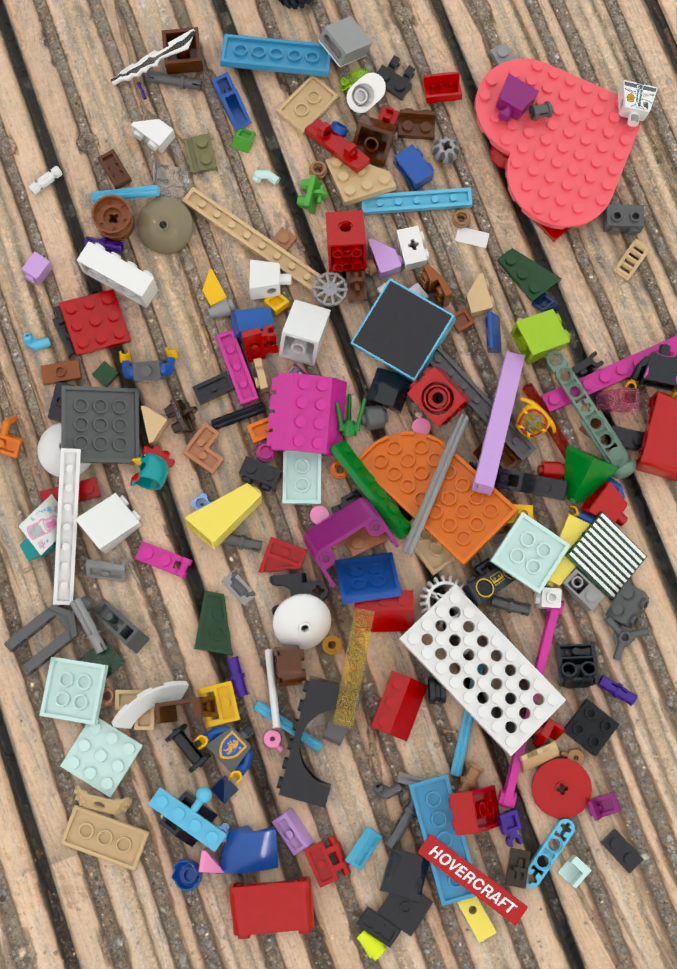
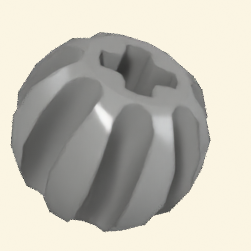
M444 136L443 139L438 138L435 141V145L432 147V154L435 155L434 159L437 162L442 161L443 164H448V161L454 162L457 159L459 146H457V141L454 138L451 140L449 136Z

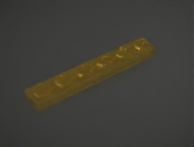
M355 608L333 719L334 725L353 728L375 611Z

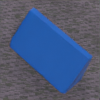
M488 311L485 317L487 352L500 353L502 351L500 317L492 311Z

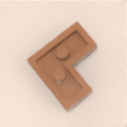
M204 422L184 448L182 454L214 475L224 462V458L210 449L219 437L220 432Z

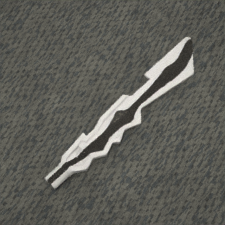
M192 29L168 42L169 46L159 52L154 50L137 63H132L111 79L112 84L116 85L123 81H130L133 77H139L143 72L146 73L150 67H157L160 59L188 50L195 30Z

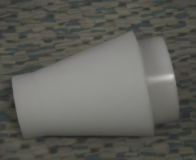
M225 298L208 308L212 319L231 316L237 310L233 298Z

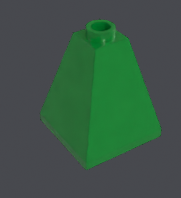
M568 445L566 448L564 481L569 482L567 500L576 504L578 501L584 502L617 471L618 467L591 453Z

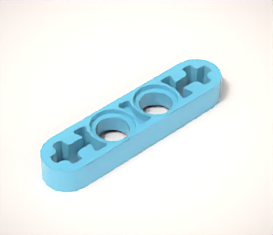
M566 818L559 819L529 862L528 873L530 875L535 871L531 868L533 865L542 872L541 874L536 872L534 875L535 882H526L527 887L534 888L540 884L573 835L575 826L571 820ZM568 822L569 832L564 831L561 835L565 837L564 840L554 835L555 832L560 834L562 831L561 824H567ZM551 839L559 841V847L556 850H551L548 846ZM541 855L546 856L548 859V863L544 867H540L537 864V859Z

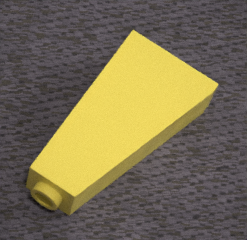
M246 483L188 515L185 518L186 526L215 550L262 503V493L257 487H252Z
M570 514L565 518L558 536L569 543L570 547L545 586L549 588L560 586L579 564L570 555L571 552L580 561L583 559L573 550L576 547L584 556L586 555L577 545L579 542L590 551V548L581 540L583 537L592 546L595 545L585 535L588 533L596 542L598 541L589 531L590 528L600 537L602 536L592 524Z

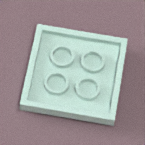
M521 512L490 559V562L535 593L540 594L567 552L570 544Z
M51 657L39 716L97 725L108 665Z
M99 718L97 725H85L60 767L111 798L144 745Z

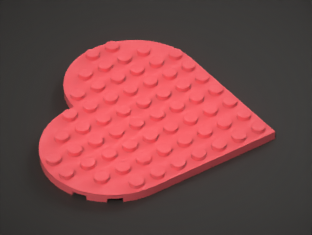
M514 59L497 65L486 74L479 85L474 102V110L477 116L476 121L482 134L484 133L487 136L491 145L509 156L505 172L508 191L513 201L517 202L525 215L541 225L555 229L585 226L604 212L612 199L642 121H639L638 126L631 127L627 124L628 118L619 115L618 94L545 62L534 59ZM508 74L539 90L533 104L540 105L544 104L545 101H550L553 108L552 117H542L532 121L528 108L518 120L512 117L507 122L500 120L498 115L501 111L495 106Z

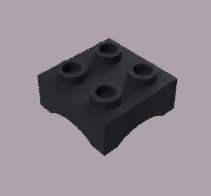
M585 699L574 716L565 725L564 733L590 754L597 756L620 724L590 700Z

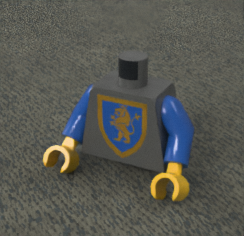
M174 346L173 350H169V347H166V360L131 363V351L128 350L127 354H122L119 351L123 376L126 379H132L133 382L169 379L168 376L174 372L175 359L178 358L176 346Z
M248 724L239 732L233 726L224 725L212 728L205 734L199 735L193 742L201 741L202 745L198 749L200 750L206 746L231 772L228 781L231 777L237 779L235 784L237 786L251 765L253 756L252 745L247 740L255 731Z

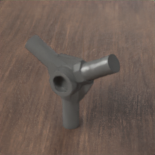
M611 616L604 620L614 631L613 636L615 644H617L613 655L615 660H621L624 647H628L636 637L649 635L647 627L633 630L629 627L619 626Z

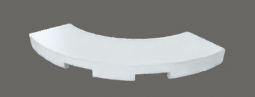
M187 681L165 682L162 686L154 689L150 687L139 693L136 699L129 704L126 703L111 722L113 727L131 729L141 715L155 707V703L181 700L189 686Z

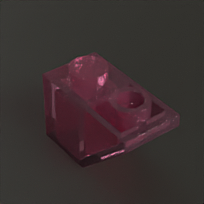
M618 388L596 393V407L598 411L601 410L602 412H635L640 407L639 388Z

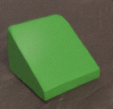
M244 128L238 129L233 136L232 148L249 153L256 133Z

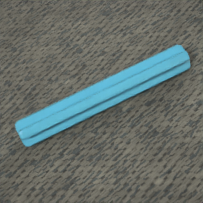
M158 185L95 191L91 193L90 198L95 203L105 195H117L124 200L160 195V187Z
M258 701L254 706V710L272 722L271 708ZM279 714L281 728L295 736L296 731L292 730L294 723ZM303 731L301 742L318 752L323 743L306 731Z

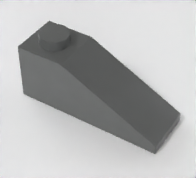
M106 599L92 612L105 627L135 653H138L150 640L147 635Z

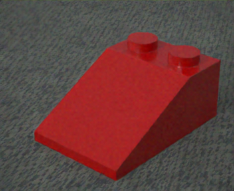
M495 785L449 794V807L453 815L452 827L455 830L456 836L479 834L499 826L496 814H499Z

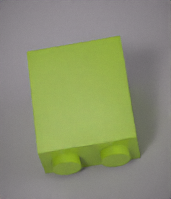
M553 309L517 321L511 331L522 355H525L524 360L527 365L548 356L552 351H559L567 347L570 343V334L566 329L564 330L561 325V317Z

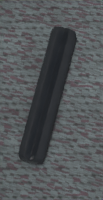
M259 402L211 420L213 428L217 430L266 412V408L263 402Z

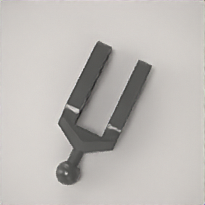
M84 596L81 600L87 611H90L93 607V600L90 597ZM52 605L4 643L6 648L13 652L56 617L61 621L67 630L22 666L28 675L38 670L78 636L77 619L73 610L70 611Z

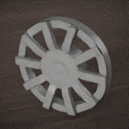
M325 272L315 279L312 288L316 301L326 307H334L341 304L348 292L345 279L334 272ZM329 276H334L332 282L329 280ZM323 277H326V283L322 280ZM336 278L341 280L335 284ZM318 281L323 284V286H316V285H317ZM342 283L344 284V287H345V288H338V287H337V286L341 285ZM315 289H321L323 291L316 294ZM337 291H344V295L341 296ZM324 294L325 297L322 301L321 299H319V296ZM334 296H337L340 300L335 302ZM327 298H331L332 303H327Z

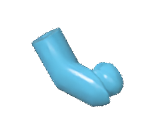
M31 333L23 335L24 344L32 350L37 351L52 346L49 337L38 340Z

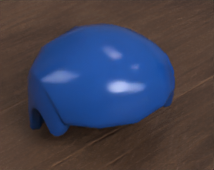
M182 859L172 866L174 871L171 877L177 887L183 891H191L201 883L202 872H199L200 865L196 861Z

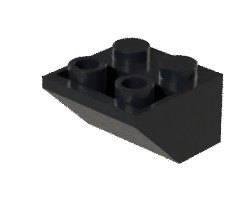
M188 789L179 798L181 802L190 808L197 799ZM205 803L197 812L211 823L218 816ZM165 816L159 822L175 837L191 847L198 841Z

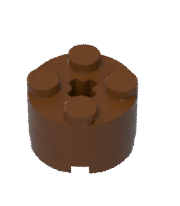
M298 645L274 647V651H277V656H273L275 678H278L280 683H276L277 687L301 685L302 681L306 680V670L302 669V661L305 660L304 649H299Z

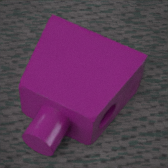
M508 74L495 106L501 111L498 115L499 119L507 122L510 117L518 120L529 106L534 103L539 90Z

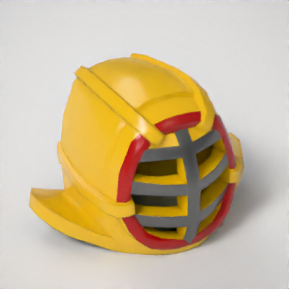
M526 397L519 399L527 403L522 407L515 423V427L521 434L526 436V438H533L546 432L549 427L552 428L553 434L556 432L554 421L538 403Z

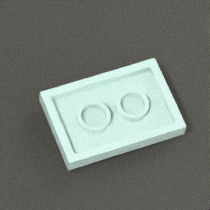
M297 451L283 452L282 504L321 505L322 454Z

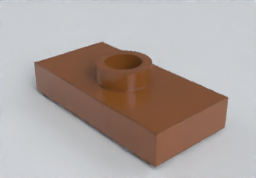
M79 360L41 366L44 385L82 379Z

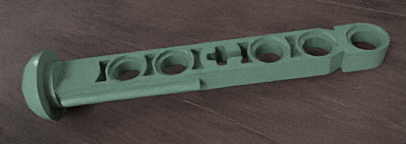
M550 352L546 358V364L551 373H555V379L582 421L580 423L603 459L618 467L612 477L616 479L629 477L636 469V459L631 461L628 458L630 455L602 411H598L573 370L567 366L568 362L561 352ZM552 355H556L560 358V363L553 365L550 363L549 358ZM567 371L570 374V379L563 381L560 378V373ZM572 387L579 388L580 395L573 397L570 394V389ZM582 396H584L585 399H583L582 402L584 405L590 406L588 409L589 412H586L585 410L582 411L581 402L579 401L577 404L575 401L579 400L580 398H582ZM598 419L601 423L600 428H592L590 425L591 420ZM602 435H608L611 438L609 445L601 443L600 438ZM613 444H615L616 447L612 448L608 452L606 451V449L610 448Z

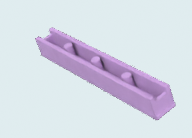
M509 351L506 352L472 486L473 491L488 494V496L491 495L494 488L525 355Z

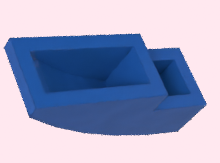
M226 72L211 79V84L235 131L251 124V119L229 73Z

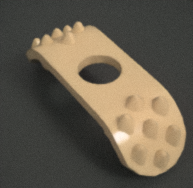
M76 785L74 789L75 800L78 801L79 806L119 815L126 812L132 804L130 797L111 800L89 795L87 791L81 790L79 785ZM95 802H101V803H103L105 806H104V807L98 806V805L95 804Z

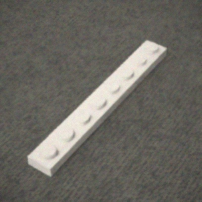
M61 448L53 605H70V602L73 601L77 521L75 519L78 515L81 449Z

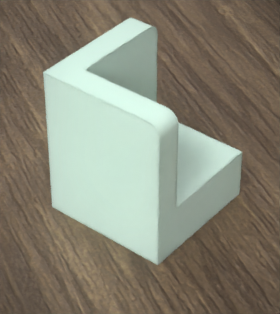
M572 854L558 870V874L572 887L577 888L592 870L576 855Z

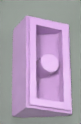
M292 808L272 821L293 855L298 854L314 842Z

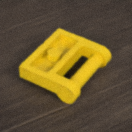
M232 681L197 689L198 695L201 697L209 696L208 693L214 692L219 719L214 720V717H205L206 728L241 720Z

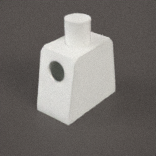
M250 260V300L279 296L281 294V285H292L291 274H281L279 263Z

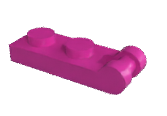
M142 541L135 557L140 562L184 579L187 575L186 570L192 563V560L144 541ZM176 562L181 563L179 569L174 568Z

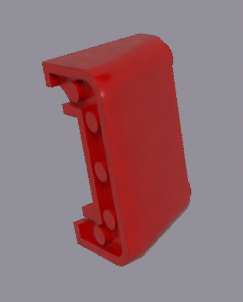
M657 391L649 399V418L642 446L638 451L639 456L638 460H636L637 466L635 470L677 481V399Z
M311 876L301 877L296 882L295 879L286 881L246 883L245 886L241 882L229 885L233 934L238 936V939H248L250 935L288 931H299V934L311 933V929L315 928Z

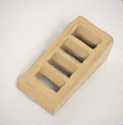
M635 239L612 272L628 282L650 251V248L638 239ZM629 253L637 257L639 260L637 261L636 259L631 257ZM624 260H627L628 262H630L631 264H633L634 267H632L631 265H629L628 263H626ZM620 266H623L624 268L629 270L630 273L628 274L627 272L622 270Z

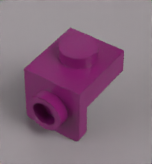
M614 791L591 798L587 805L588 812L595 821L621 811Z

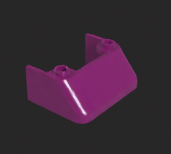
M357 498L308 529L303 535L305 545L332 588L336 585L326 570L335 562V554L331 547L364 527L372 536H379L385 532L391 544L396 548L399 546L384 520L367 498Z

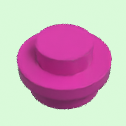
M267 443L260 444L256 449L258 459L263 462H269L275 456V451L271 450L272 447L266 446Z

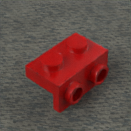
M459 72L424 75L423 92L426 104L462 100Z

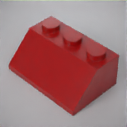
M413 590L401 591V596L354 603L355 633L407 631L414 625Z
M391 671L370 727L407 741L428 685Z

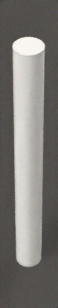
M266 649L265 659L273 729L281 728L273 651L272 649Z

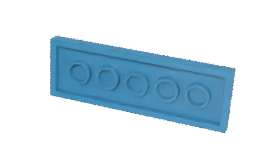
M225 34L220 66L329 77L331 56L320 43Z
M444 774L408 784L424 842L431 834L473 865L465 835L456 836L455 830L452 827L453 815L449 807V794L453 792L448 775ZM430 862L442 906L476 897Z

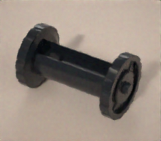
M184 723L179 728L174 729L166 737L165 741L168 743L174 740L191 762L192 766L188 771L192 773L198 767L201 768L211 755L209 753L204 756L201 755L183 732L188 727Z

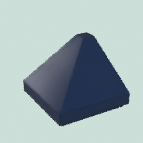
M546 293L531 303L541 313L551 309L554 312L559 310L557 301Z
M226 775L211 788L224 804L239 790L230 780L228 781Z

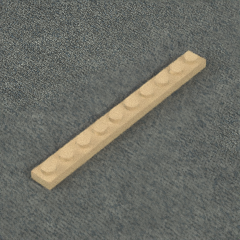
M195 187L190 189L182 200L184 205L265 261L279 263L281 272L291 274L294 281L313 293V283L321 274ZM323 277L322 280L326 283L327 280ZM318 281L316 286H323V284ZM315 289L316 294L323 291L321 289ZM324 294L319 296L320 299L324 300ZM334 296V301L336 302L338 297ZM327 298L326 302L332 303L331 298Z

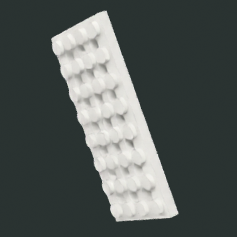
M456 585L398 639L509 756H512L566 701L551 683ZM455 607L459 610L458 618L450 616V608ZM437 621L445 623L446 628L443 632L436 629L435 624ZM465 622L472 623V632H466L463 629ZM424 634L431 636L432 642L430 645L422 643L421 638ZM451 635H456L459 638L458 646L450 644L449 638ZM479 636H484L487 639L485 647L478 645L477 638ZM437 649L445 651L446 656L443 660H439L435 656ZM467 649L473 653V659L470 661L463 657V652ZM493 650L501 654L499 661L492 660L491 653ZM451 663H456L459 666L458 674L450 672L449 666ZM479 664H484L487 667L485 675L478 673L477 667ZM507 665L514 667L515 673L513 676H508L505 673ZM465 678L472 679L473 687L471 689L464 687L463 681ZM494 678L501 682V687L498 690L493 689L491 686V681ZM521 679H525L529 684L526 691L521 690L519 687ZM480 692L487 695V701L484 704L477 700V695ZM507 693L514 695L515 702L513 704H508L505 701ZM535 694L542 696L543 701L540 705H536L533 702ZM493 707H498L501 710L499 718L492 716L491 710ZM521 708H526L529 711L527 719L520 717L519 711ZM509 721L515 725L513 733H508L505 729V725Z

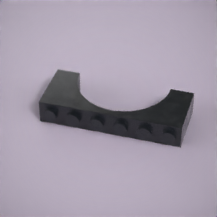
M311 676L310 680H305L303 692H306L305 699H300L297 711L301 712L299 719L295 718L292 730L296 732L294 738L289 739L287 749L291 751L289 758H284L282 769H285L284 777H279L277 788L280 789L279 795L325 808L331 784L315 776L305 764L301 753V736L308 723L319 714L334 709L352 710L357 688Z

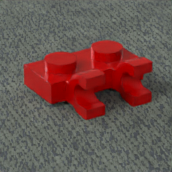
M273 324L265 326L263 331L260 328L241 332L248 362L254 361L253 359L267 358L266 354L279 352Z

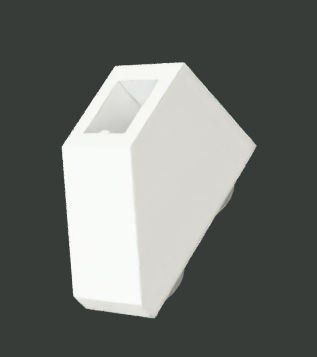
M160 119L137 121L131 124L133 135L141 141L143 139L147 142V145L153 151L157 150L163 153L175 139L174 130Z

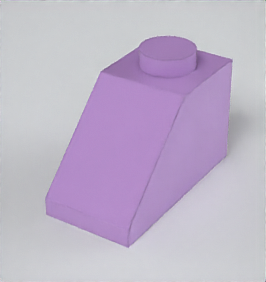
M372 238L368 239L367 247L376 266L379 279L400 273L403 265L401 255H397L395 249Z

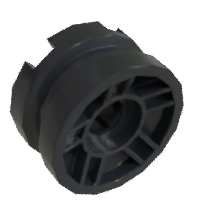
M428 676L429 704H435V702H440V704L446 703V689L434 676Z

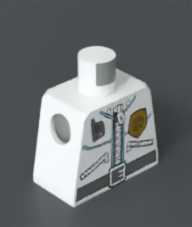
M627 80L622 82L618 89L619 115L628 118L627 124L629 126L636 127L639 121L646 119L651 110L657 87Z

